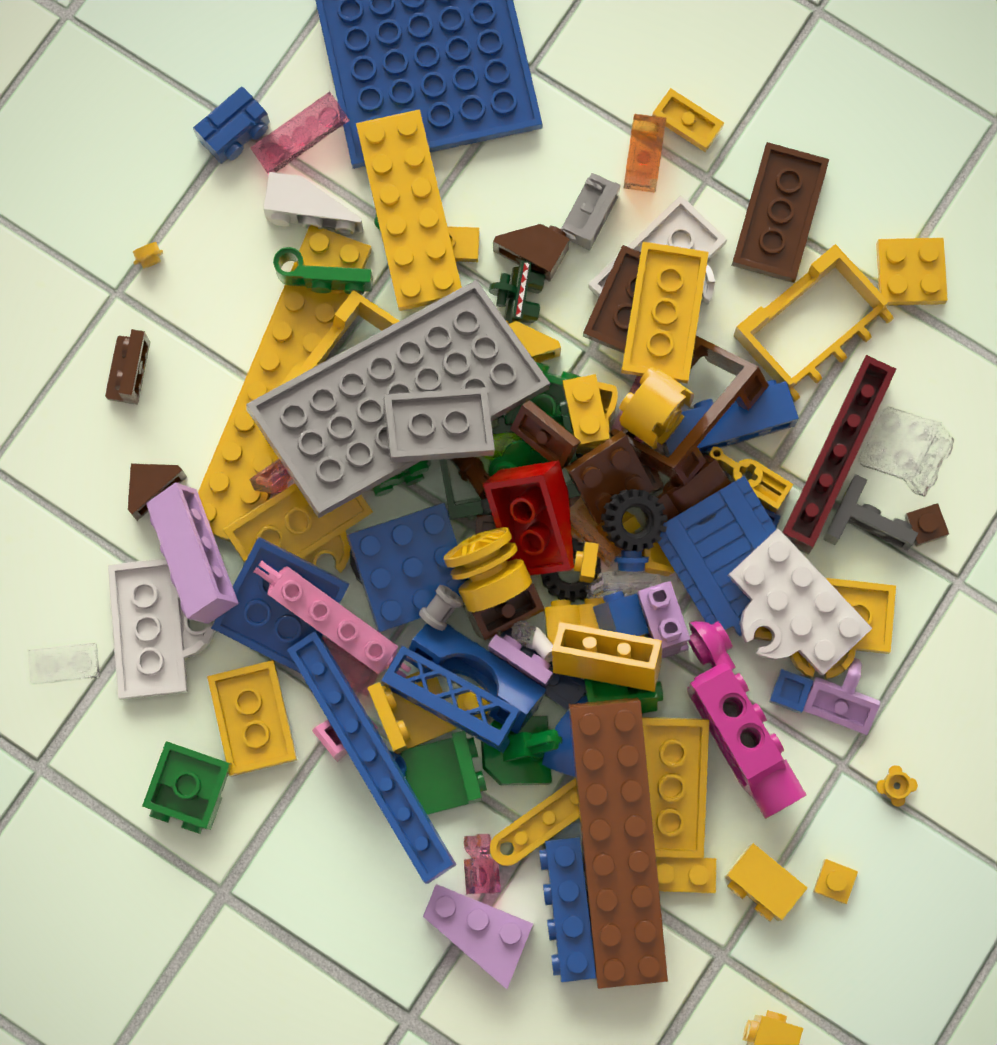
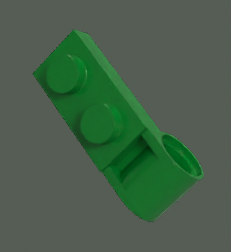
M292 247L282 248L274 256L273 265L277 277L285 285L305 286L306 288H311V291L316 293L344 290L346 294H350L354 290L363 295L364 291L372 292L373 276L371 269L305 266L301 253ZM288 261L298 263L297 268L291 272H285L281 268Z

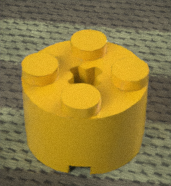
M650 367L640 380L641 386L636 393L630 392L622 400L619 409L623 413L619 421L622 427L653 449H656L657 442L661 445L664 444L678 428L685 417L681 414V409L684 404L690 408L694 399V393L663 371Z

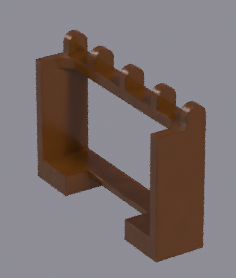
M697 335L695 337L691 369L704 356L707 362L735 375L734 380L669 457L635 440V435L625 428L622 429V432L627 435L636 455L642 463L683 486L690 482L706 462L697 446L731 405L736 401L740 407L749 411L769 387L759 366ZM613 428L609 435L613 437L621 431Z

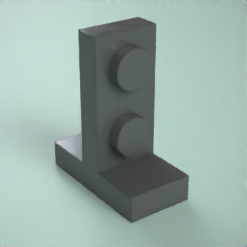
M855 474L823 540L836 545L847 523L908 551L913 545L918 532L911 530L912 525L904 520L894 518L892 521L882 516L881 510L870 504L864 503L862 506L857 504L868 480Z

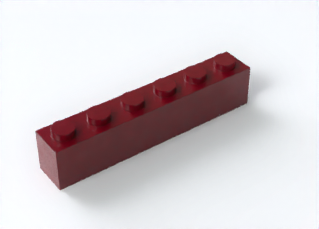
M868 355L863 359L782 531L799 551L808 555L815 546L897 368Z

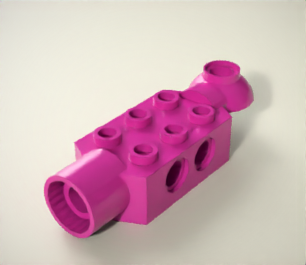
M702 621L689 622V628L692 633L690 641H688L699 662L702 665L709 663L712 668L694 678V681L686 688L688 695L701 718L709 720V732L739 784L754 799L763 817L767 819L804 798L807 794L788 761L783 759L781 753L784 752V748L775 733L769 735L763 723L767 719L757 703L752 705L748 699L746 692L749 691L745 680L740 673L734 675L733 670L736 666L727 652L733 648V645L723 626L718 621L713 624ZM729 704L734 706L737 711V717L727 716L723 711V705ZM741 734H748L753 738L755 743L753 748H748L741 743Z

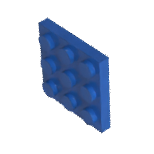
M445 503L346 534L378 632L420 619L419 611L423 607L427 608L437 594L436 590L439 585L450 588L460 596L458 588L469 579H452L451 571L455 567H447L444 561V555L458 545Z
M258 536L232 586L239 604L216 618L211 629L300 673L287 649L314 631L318 632L321 637L323 634L267 594L270 583L254 573V570L258 567L266 574H269L258 565L262 560L277 572L288 566L339 604L350 584Z

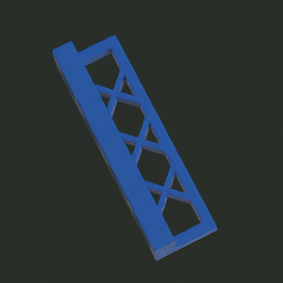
M401 646L381 680L387 689L390 688L393 693L460 730H465L469 735L504 753L510 743L508 734L521 714L520 709L404 646ZM407 657L418 664L420 675L406 679L398 675L397 672ZM423 667L431 670L432 672L425 673ZM442 676L447 679L450 691L437 695L429 692L427 679ZM422 681L424 688L415 683ZM452 682L461 688L454 689ZM471 692L476 695L479 707L464 711L458 707L456 696ZM451 697L453 704L447 702L444 699ZM482 699L486 700L491 704L483 706ZM500 708L509 713V716L501 730H498L488 724L485 712ZM481 713L482 720L478 719L473 715Z

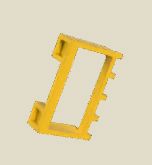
M835 244L810 265L808 272L767 307L763 308L760 306L736 326L733 336L773 380H776L777 384L787 382L793 402H796L800 399V395L793 387L806 376H809L815 383H819L823 379L816 370L819 365L831 355L842 363L847 359L846 354L841 349L844 344L856 334L863 341L867 342L872 338L870 332L865 328L878 316L886 323H890L894 317L886 308L889 301ZM836 268L873 310L791 378L754 335L831 270Z
M353 290L334 314L332 327L302 366L298 367L295 365L280 386L321 364L358 315L381 331L399 322V320Z

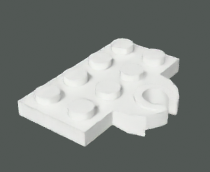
M680 195L627 247L641 252L642 242H650L709 252V261L727 243L728 239ZM616 258L588 284V288L598 297ZM707 264L702 299L704 303L709 305L713 296L715 278L712 269Z
M779 528L727 575L751 600L742 611L739 623L744 642L748 643L751 641L759 627L767 628L772 634L770 644L759 647L756 650L755 654L760 657L775 660L789 657L798 651L820 675H824L872 629Z
M166 558L108 565L117 689L120 700L187 693L185 659L200 654L209 646L215 635V630L211 629L212 626H207L199 632L190 629L191 619H187L181 609V600L176 587L170 579L171 572Z

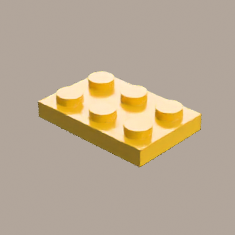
M274 660L207 676L226 762L232 764L229 776L232 777L297 761Z

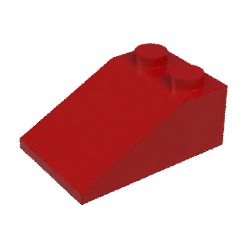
M559 460L501 469L483 483L496 529L507 527L512 535V539L509 542L515 543L518 551L506 561L523 560L530 576L569 571L574 568L569 493Z

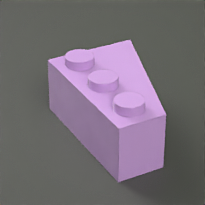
M436 884L423 917L504 988L508 989L533 923Z

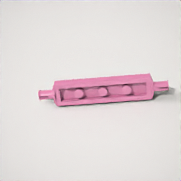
M263 560L258 564L269 573L266 574L258 567L254 570V573L270 583L267 591L270 597L377 674L389 668L399 646L288 566L277 572L264 563ZM402 663L400 668L409 673L411 667ZM398 670V675L404 678L407 676L401 670Z

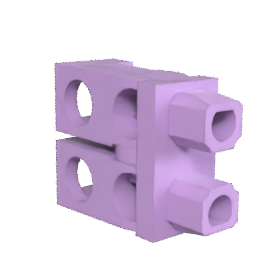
M671 581L638 591V598L649 631L647 633L648 638L662 640V659L688 651L687 641H690V636Z

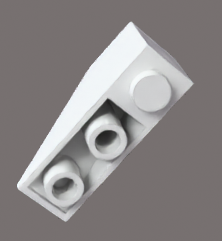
M269 172L263 207L266 220H270L271 223L278 226H289L290 223L302 224L306 229L310 225L317 226L318 229H322V227L332 228L336 232L345 235H352L354 232L363 233L362 217L304 177Z

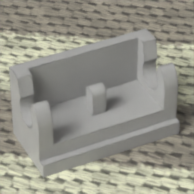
M594 173L587 177L580 194L563 226L560 228L567 234L566 237L571 242L589 251L591 250L619 197L621 184L614 183Z

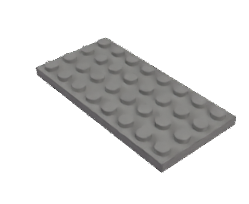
M475 280L247 403L246 410L317 517L320 518L420 462L390 463L384 394L487 387L491 421L548 390L550 382L482 286Z

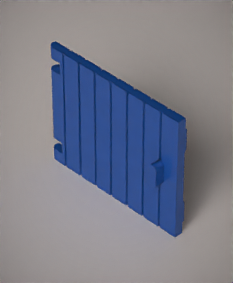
M745 476L664 523L663 526L667 527L666 532H661L660 537L662 539L658 543L704 621L710 624L718 621L725 630L733 626L739 637L742 636L741 626L739 625L742 611L751 600L727 575L776 530L775 525Z

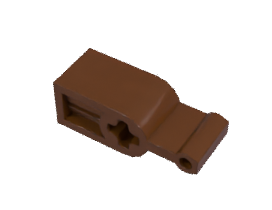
M702 452L706 462L686 486L673 479H669L666 482L663 492L657 498H659L658 502L662 503L665 507L662 511L663 514L667 515L668 521L731 484V481L716 459Z

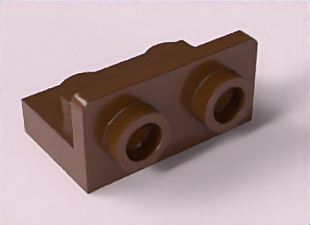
M131 329L130 337L117 336L105 393L107 400L138 405L151 343L145 331Z

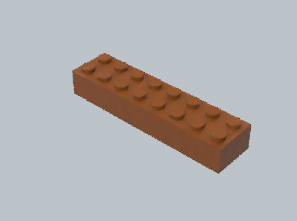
M636 697L568 704L597 987L602 989L668 982L641 701Z

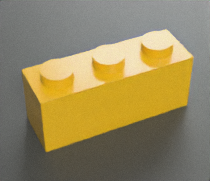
M560 622L552 648L553 673L655 692L662 664V640Z

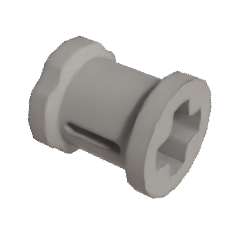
M439 585L436 590L437 594L427 608L423 607L419 611V615L430 626L443 631L447 627L446 621L456 608L461 607L463 600L450 588Z

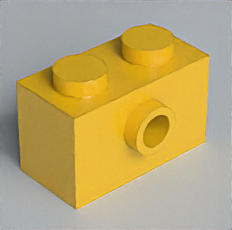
M767 1010L766 1016L755 1015L753 1020H747L742 1040L747 1041V1045H799L803 1028L786 1023L788 1016Z

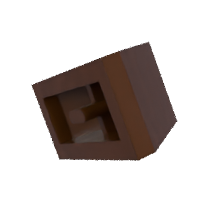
M131 463L127 510L137 521L149 511L146 505L148 501L175 482L180 484L187 478L179 465Z

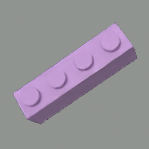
M175 482L146 503L150 513V522L161 544L160 551L166 558L171 572L170 579L179 594L183 613L187 619L209 624L239 603L197 489Z

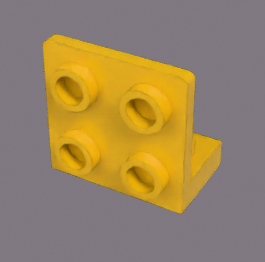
M417 671L413 674L406 676L405 678L407 679L414 676L420 675V672ZM437 677L427 679L429 692L435 695L444 693ZM422 681L415 683L424 688ZM380 682L367 687L391 747L396 754L457 729V727L393 693L390 688L387 689Z

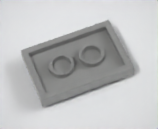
M487 387L384 394L390 463L494 456L495 448Z

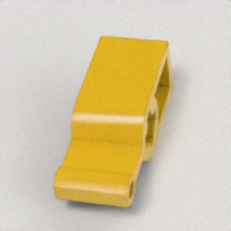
M713 447L709 453V456L716 459L722 470L731 475V483L740 479L747 471L751 472L753 475L748 480L750 486L762 506L774 513L777 512L794 485L753 459H743L737 463L726 456L719 447Z

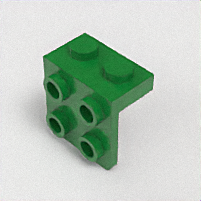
M465 730L452 733L451 738L409 748L401 753V757L406 763V780L427 815L482 801L481 792L487 791L482 770L475 772L472 759L479 756L474 737L467 738Z

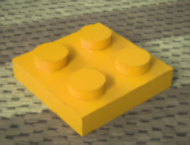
M944 237L877 240L878 286L880 293L889 301L887 306L946 304L948 299Z

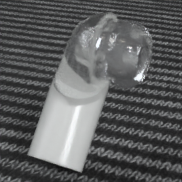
M517 621L512 629L511 635L513 639L522 646L535 650L547 662H551L553 644L538 627L530 625L527 621Z

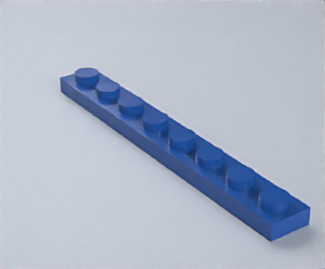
M314 631L287 649L422 881L425 884H429L457 865L321 635Z

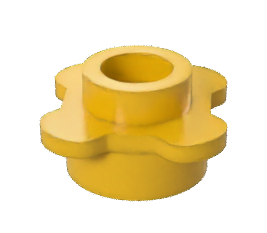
M894 765L889 768V774L884 780L877 782L876 789L878 793L889 797L893 806L900 807L905 804V798L911 792L917 790L918 784L914 778H910L904 773L900 766ZM895 783L900 784L899 789L894 788Z

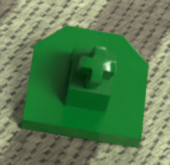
M532 716L519 733L516 734L510 731L508 734L510 743L504 753L481 741L482 769L499 785H550L552 783L551 769L542 765L545 752L557 750L559 744H562L563 739L559 736L557 730L548 729V716ZM495 719L490 724L498 730H501L503 726Z

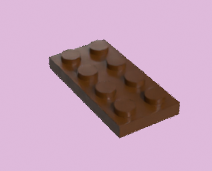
M766 142L731 266L795 283L830 159Z

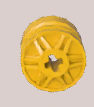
M507 527L475 534L444 555L446 566L455 567L451 571L452 579L469 578L458 588L459 594L469 612L482 611L501 604L520 594L532 584V579L523 560L506 561L518 551L516 544L509 542L512 539V535Z

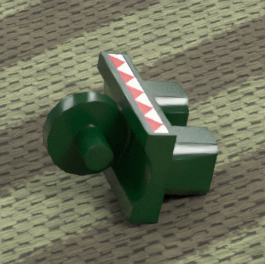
M522 260L520 266L512 268L511 275L501 273L500 282L490 284L489 293L497 296L496 306L506 307L505 320L509 323L515 321L534 323L538 320L540 304L526 301L527 291L536 294L542 292L545 274L532 270L531 262Z

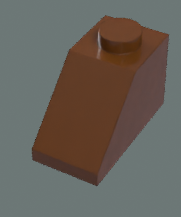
M540 223L495 236L493 252L519 266L522 260L531 262V269L545 274V279L550 282L569 250L570 239L566 237L567 234L560 228L553 225L547 227Z

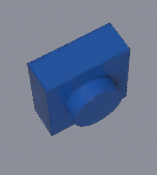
M781 669L769 702L801 714L814 680Z

